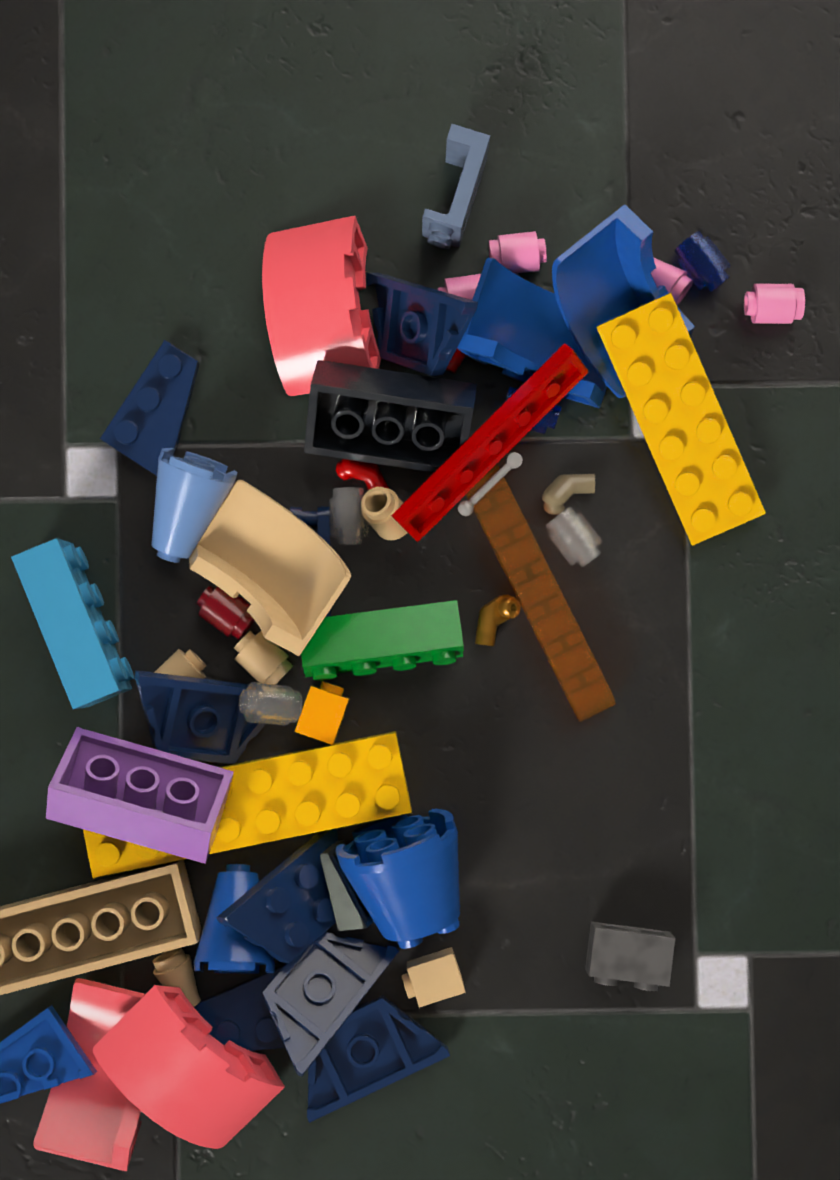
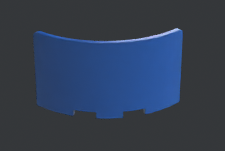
M625 204L556 258L552 266L554 293L566 326L588 363L618 398H624L626 394L596 326L669 294L665 286H656L651 272L656 269L652 253L653 231ZM678 307L691 338L695 326Z
M488 257L472 299L478 302L477 310L457 349L482 365H487L488 363L503 367V375L525 383L565 343L574 350L589 372L563 398L600 408L607 385L597 375L574 341L560 312L555 293L521 278L505 268L496 259Z

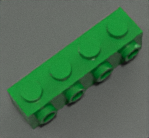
M457 600L325 617L301 653L305 678L313 677V680L326 681L336 678L337 673L353 671V675L364 676L377 672V668L393 666L394 670L402 671L413 669L417 666V663L432 661L434 665H448L456 662V658L463 657L464 651Z

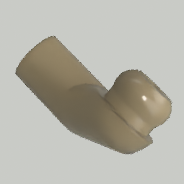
M563 474L556 477L543 492L544 510L551 515H558L565 510L564 503L573 494H594L595 474Z

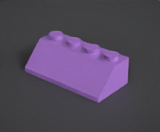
M76 727L48 786L46 819L206 864L219 828L234 771Z

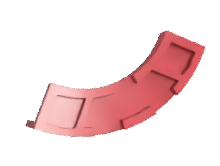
M356 216L273 232L266 238L262 265L266 325L277 371L284 390L289 396L310 393V385L317 360L379 369L381 362L380 352L375 340L369 310H361L359 290L366 289L365 269L368 247Z
M82 978L75 980L67 1028L97 1072L94 1075L68 1081L50 1089L33 1142L36 1150L127 1171L142 1123L140 1121L141 1111L128 1100L108 1077L95 1058L93 1047L145 995L144 993Z
M154 985L93 1047V1054L105 1073L141 1112L177 1137L207 1148L220 1149L224 1147L285 1088L266 1054L249 1051L230 1040L223 1045L209 1033L213 1027L193 1007L180 987Z

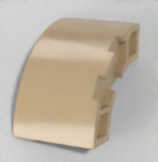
M237 480L189 558L190 570L206 578L232 598H237L240 594L251 604L247 612L259 625L264 638L297 656H300L351 578V573L344 561L320 535L284 506L243 480Z

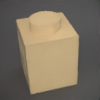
M453 947L407 961L408 973L402 975L404 987L408 998L416 996L419 1008L466 993Z

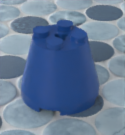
M432 809L428 811L429 816L426 817L419 815L408 817L407 814L377 820L352 832L354 840L346 846L345 844L337 845L335 849L340 868L382 936L390 941H398L399 947L402 949L422 943L423 937L434 933H449L460 926L458 920L460 916L458 831L452 813L447 810Z

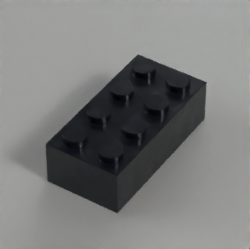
M317 360L310 385L304 453L435 472L469 439L477 384Z

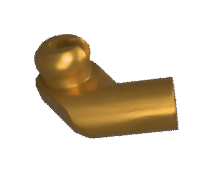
M508 594L500 595L481 607L475 644L495 645L497 626L510 618L517 617L520 613L521 605L516 598Z

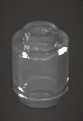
M344 487L333 489V498L329 499L330 537L338 538V545H361L362 537H369V523L364 519L361 511L364 488Z
M571 506L545 525L551 532L549 538L571 566L578 561L583 567L601 554L597 546L603 541L580 512L576 514Z
M251 682L247 689L241 692L239 710L244 714L246 721L249 723L286 726L289 722L295 723L298 721L302 711V696L299 691L293 690L290 686Z

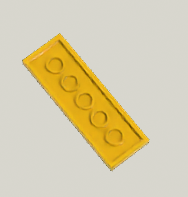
M666 294L596 326L691 545L693 546L766 514L672 294Z

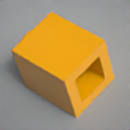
M325 681L321 682L320 688L314 685L310 686L295 732L333 745L350 698L342 696L344 688Z

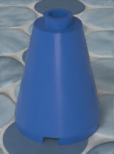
M228 864L226 865V872H219L217 874L194 960L193 971L204 972V964H207L208 970H214V973L259 974L260 965H266L267 973L275 972V960L266 953L263 947L253 945L243 938L244 935L232 927L222 925L216 918L259 882L258 873L250 872V865Z

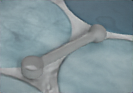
M517 452L510 453L506 459V464L468 501L464 500L459 503L458 512L462 516L472 514L473 506L511 469H517L521 466L522 456Z

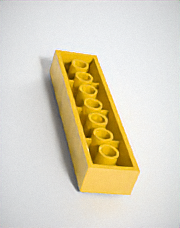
M396 731L220 767L234 771L219 828L209 854L412 813ZM83 829L92 878L186 859Z

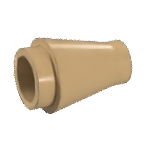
M181 947L166 951L153 960L155 966L153 974L162 986L180 987L193 1007L199 1004L201 998L197 991L190 955L185 954Z

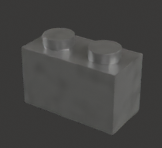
M591 921L585 970L589 976L594 977L595 983L617 986L618 980L634 982L635 988L646 991H658V985L670 987L675 937L668 931Z

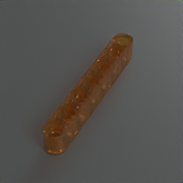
M498 464L466 494L468 500L500 470ZM503 477L473 506V511L576 717L582 722L616 705V702Z

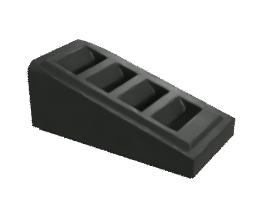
M339 840L320 854L337 928H339V931L364 929L369 927L374 921L340 868L335 849L340 844H345L346 846L344 840Z

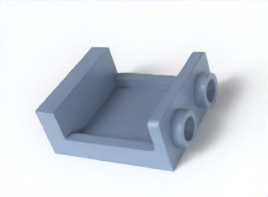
M451 124L447 137L445 162L462 167L463 170L449 213L442 214L429 209L424 210L422 236L427 237L428 243L443 249H450L451 245L460 247L487 162L490 135Z

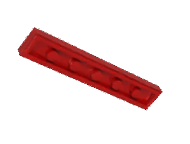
M564 343L391 515L417 542L588 374L589 371L574 350Z

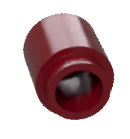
M209 585L196 603V605L201 607L198 616L227 637L233 635L240 640L255 621L247 612L251 605L239 595L237 598H232L218 586L214 588Z

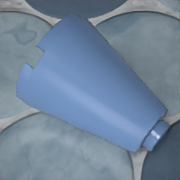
M162 448L158 457L151 545L158 550L157 556L161 559L179 563L181 558H190L236 482L238 472L234 470L226 473L228 466L195 453L186 451L184 458L173 456L174 448Z

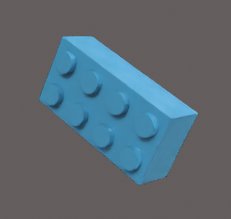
M55 538L12 556V561L72 708L90 707L131 690L132 686L129 681L134 679L131 666L126 657L120 658L114 645L119 642L117 632L113 623L110 620L105 622L99 607L104 605V601L95 583L90 585L84 570L89 569V564L80 546L75 548L73 543Z

